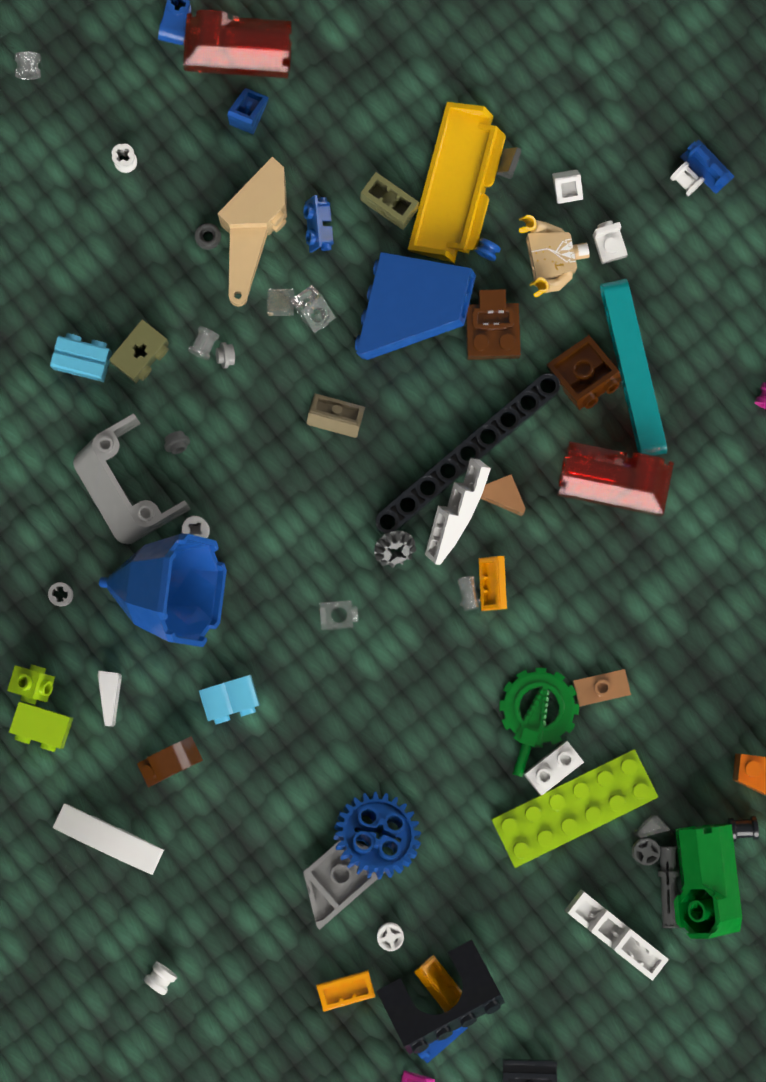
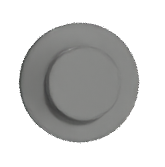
M221 342L220 347L216 348L215 355L217 364H221L224 369L228 368L229 365L235 364V352L232 344Z

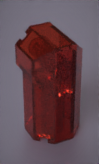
M198 10L195 17L192 16V12L188 13L183 57L184 71L289 78L292 41L289 38L290 34L292 35V22L240 18L234 16L233 20L228 19V13L214 10Z
M569 441L566 448L568 454L563 459L558 496L660 517L664 515L674 462L669 461L664 465L665 459L642 453H633L632 458H627V452Z

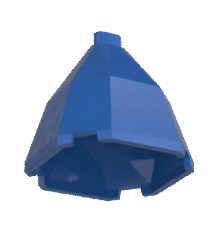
M181 533L144 545L110 574L109 577H101L99 579V586L108 589L134 625L168 642L204 647L207 642V638L204 636L209 629H216L221 621L227 570L225 564L218 562L214 551L219 549L217 541Z

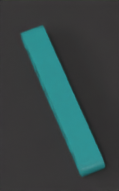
M621 279L600 284L601 298L618 370L622 379V387L639 457L643 459L666 454L667 443L628 280Z

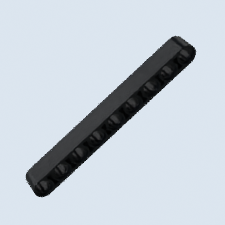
M550 373L543 374L384 508L376 517L375 523L378 532L385 535L402 528L467 472L469 461L463 460L460 456V452L463 449H471L475 454L474 459L482 460L557 395L560 388L559 379ZM544 381H549L553 384L554 391L545 393L542 391L540 384ZM524 398H530L534 402V408L525 410L522 408L520 401ZM503 415H510L515 423L511 427H505L502 425L500 418ZM483 432H491L495 437V441L491 444L483 443L480 438ZM445 465H449L455 470V475L451 478H444L440 473V469ZM425 482L432 483L435 487V492L431 495H424L420 490V486ZM405 499L412 500L415 504V509L411 512H404L400 508V503ZM385 516H390L394 519L395 525L393 528L386 530L381 527L380 520Z

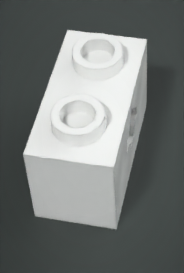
M564 741L524 772V776L538 794L543 795L583 764L584 761L569 742Z

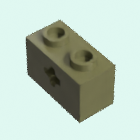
M375 172L361 191V201L402 230H404L418 210L419 202L377 172Z
M142 319L111 356L109 361L119 371L137 383L139 380L143 381L152 371L150 366L156 359L160 361L169 350L167 347L169 342L167 338ZM138 349L141 351L145 349L147 355L145 357H138L136 351Z

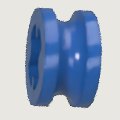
M481 238L479 240L480 246L476 247L474 251L487 260L495 261L497 258L495 254L499 253L501 248L494 242Z

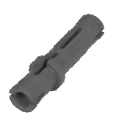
M659 846L661 870H658V876L661 877L662 928H679L676 923L674 899L677 896V877L679 876V870H677L676 866L677 848L676 846Z

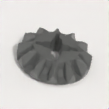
M392 531L383 535L374 547L376 560L380 561L383 566L388 564L392 568L398 563L404 565V561L406 559L411 560L412 553L416 552L414 538L404 531ZM398 548H400L401 551H399V552L394 551V552L392 553L390 549H395V550H397Z

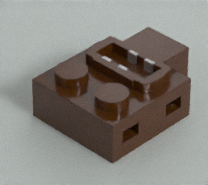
M506 289L479 290V304H469L466 316L467 360L519 359L521 356L519 303H506Z

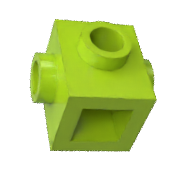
M31 664L30 669L15 665L7 691L21 695V701L36 705L37 700L48 702L49 695L53 690L55 677L45 674L46 668Z

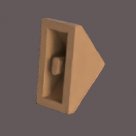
M512 474L485 484L480 499L522 516L526 508Z

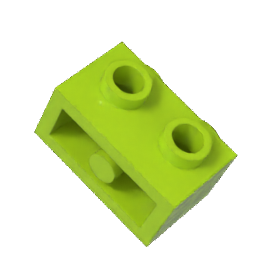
M18 702L9 733L15 734L14 740L27 744L34 740L41 743L40 748L55 752L56 748L64 749L73 718L25 702Z

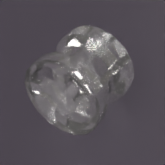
M29 51L15 54V61L17 62L15 77L26 80L41 77V70L38 68V64L41 62L40 54Z

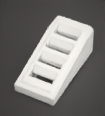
M98 671L105 726L114 727L122 675Z

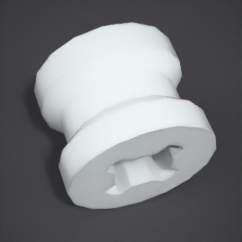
M192 516L184 521L182 533L208 538L210 528L203 518Z
M388 922L379 928L377 941L384 950L395 951L402 945L404 934L398 924Z
M156 961L151 974L146 975L143 980L152 989L165 995L168 991V985L171 982H175L177 976L166 966Z

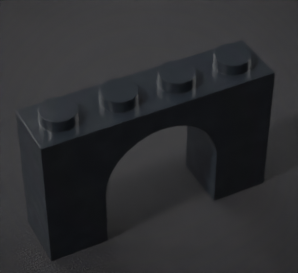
M472 939L448 952L460 974L463 984L461 997L451 1010L438 1015H431L420 1011L415 1006L401 978L377 990L386 1012L409 1055L423 1052L429 1047L430 1043L436 1040L447 1039L453 1034L452 1031L460 1027L471 1026L477 1021L478 1017L485 1013L492 1014L498 1011L501 1005L505 1003Z

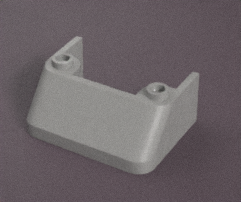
M134 413L97 434L76 454L73 461L75 470L114 537L123 544L136 542L190 510L185 500L164 513L160 512L155 503L148 500L140 501L132 506L106 461L118 453L120 447L118 437L141 424Z

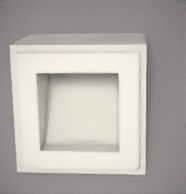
M578 170L552 174L557 204L583 200L581 175Z

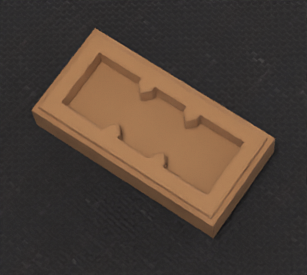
M625 669L573 681L579 707L631 695Z

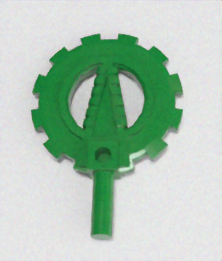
M536 668V672L527 673V670L518 673V679L513 684L510 681L507 683L503 690L507 692L505 699L500 700L499 711H504L505 716L502 723L506 730L511 729L515 733L513 738L522 744L512 773L519 777H523L532 747H543V743L547 742L555 745L562 741L561 736L566 731L570 734L576 725L572 723L574 714L579 715V704H575L573 697L577 695L573 685L568 687L563 681L565 677L558 672H555V675L547 673V668ZM540 688L524 718H522L520 701L528 691ZM552 692L558 700L559 710L555 720L546 726L549 695Z

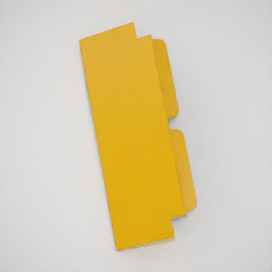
M454 102L446 103L408 246L410 252L455 263L458 251L469 254L470 250H474L477 247L489 203V197L485 194L486 187L492 186L495 181L506 135L497 126L491 125L493 115L485 106Z

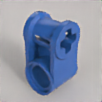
M167 0L159 27L158 40L182 46L185 45L192 9L190 0ZM179 2L183 3L179 10H175V6H178Z

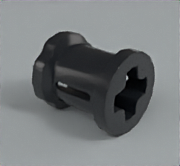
M756 816L743 820L728 818V824H732L734 842L739 838L752 837L753 840H758L759 827Z

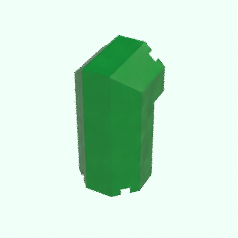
M709 824L699 827L690 826L675 829L682 884L681 895H677L674 899L676 923L680 928L684 927L689 932L686 934L690 939H710L739 932L742 923V910L732 824Z

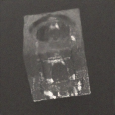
M313 285L291 299L303 321L314 333L325 328L336 318L323 296Z
M351 600L319 603L322 631L353 628V622H358L357 606H352ZM337 608H342L347 613L346 620L341 623L333 621L331 617L332 612Z

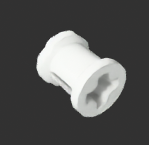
M118 144L113 148L112 161L117 170L122 173L133 171L137 166V157L134 154L133 148L128 144ZM122 155H123L124 157H127V156H128V157H129V160H128V161H125L124 159H123V160H120L119 157L122 156Z
M686 161L673 173L670 179L672 181L676 180L686 190V194L690 196L705 179L694 173L688 167L689 163Z

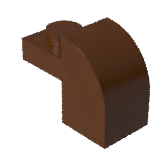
M191 736L137 763L149 788L203 761Z

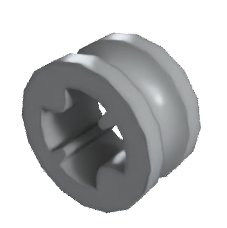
M62 582L53 584L48 591L49 600L54 605L60 607L70 604L74 596L72 588ZM59 587H63V591L68 593L67 598L63 597L64 601L58 602V598L54 596L55 590L59 591Z

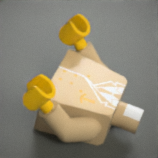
M532 215L520 217L519 221H524L526 227L519 228V232H531L527 234L526 243L534 281L529 285H535L539 290L533 294L534 297H538L543 293L560 291L572 280L573 274L577 270L576 260L590 257L587 242L573 245L571 234L564 232L562 228L535 220Z

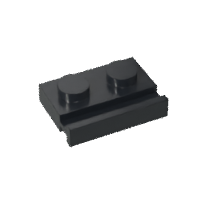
M503 1059L502 1082H557V1060Z

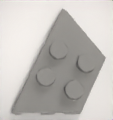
M341 841L333 845L303 872L316 926L319 930L378 879L376 872H373L371 877L367 878L366 870L363 869L358 875V866L347 867L350 859L341 860L340 857L344 850L335 849ZM356 842V844H357V846H358L359 848H361V849H367V848H368V846H365V845H363V844H360V843Z

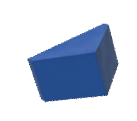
M244 88L228 111L229 124L254 135L269 97Z

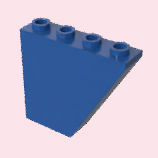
M381 252L379 260H376L374 263L373 274L375 278L373 285H370L368 288L367 299L369 303L367 310H364L362 313L361 325L363 327L361 335H358L356 338L355 350H357L356 353L362 359L369 360L464 326L476 274L471 268Z

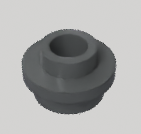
M205 223L197 228L195 240L199 247L211 250L219 245L221 233L214 224ZM206 233L213 235L210 241H205L203 237Z
M183 431L170 433L164 439L165 450L173 454L184 452L190 444L189 437Z

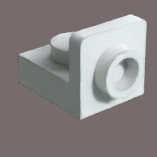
M606 221L597 225L598 228L595 229L593 238L601 264L627 257L628 254L620 232V222L613 224L612 221Z

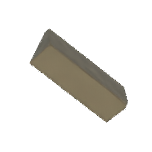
M315 393L308 413L307 424L356 438L365 407Z

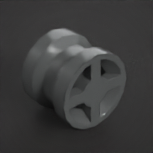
M640 838L632 846L633 858L642 865H652L660 857L659 845L650 838Z

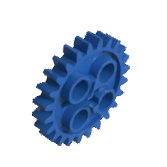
M374 792L371 799L364 793L361 802L355 797L351 802L352 806L346 804L343 809L345 813L340 812L338 819L341 822H336L334 829L340 832L335 833L333 839L341 842L337 844L335 849L344 850L340 859L349 858L350 862L347 867L358 866V875L364 869L367 871V878H370L373 872H376L378 879L382 878L384 872L391 878L394 870L399 874L402 873L403 865L409 867L412 863L410 858L414 859L417 852L414 849H418L421 842L415 839L420 837L421 832L414 829L418 826L419 821L410 820L414 812L405 813L404 810L407 804H402L399 807L397 805V797L390 802L388 801L387 793L384 794L382 799L378 798L377 792ZM361 816L370 817L373 823H364ZM387 823H395L399 830L390 829ZM374 832L379 833L380 839L376 838V833ZM356 841L365 842L368 848H359ZM382 847L391 848L394 855H386Z

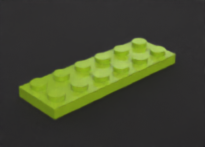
M635 749L491 819L514 868H517L658 798V795Z

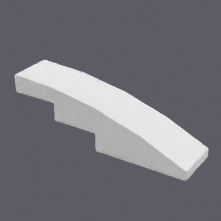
M470 458L464 483L454 482L448 506H438L425 552V555L437 565H441L459 540L482 496L491 468L479 459Z
M63 804L53 826L54 829L152 875L164 851L121 828H117L68 804Z
M583 890L577 893L564 910L652 981L669 960Z

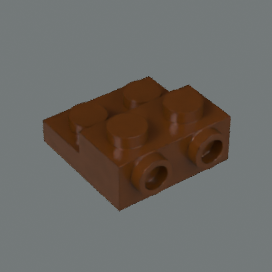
M590 335L546 364L550 373L559 379L564 393L578 410H581L583 407L586 409L592 408L598 402L599 396L605 392L608 394L615 392L620 386L619 382L622 381L620 371Z

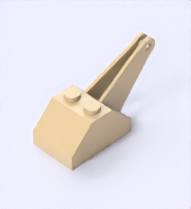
M273 157L218 213L221 226L230 234L228 295L230 302L237 307L245 305L248 300L267 235H270L273 231L278 232L287 222L285 220L287 217L284 167ZM241 294L242 296L241 298L236 299L235 295Z

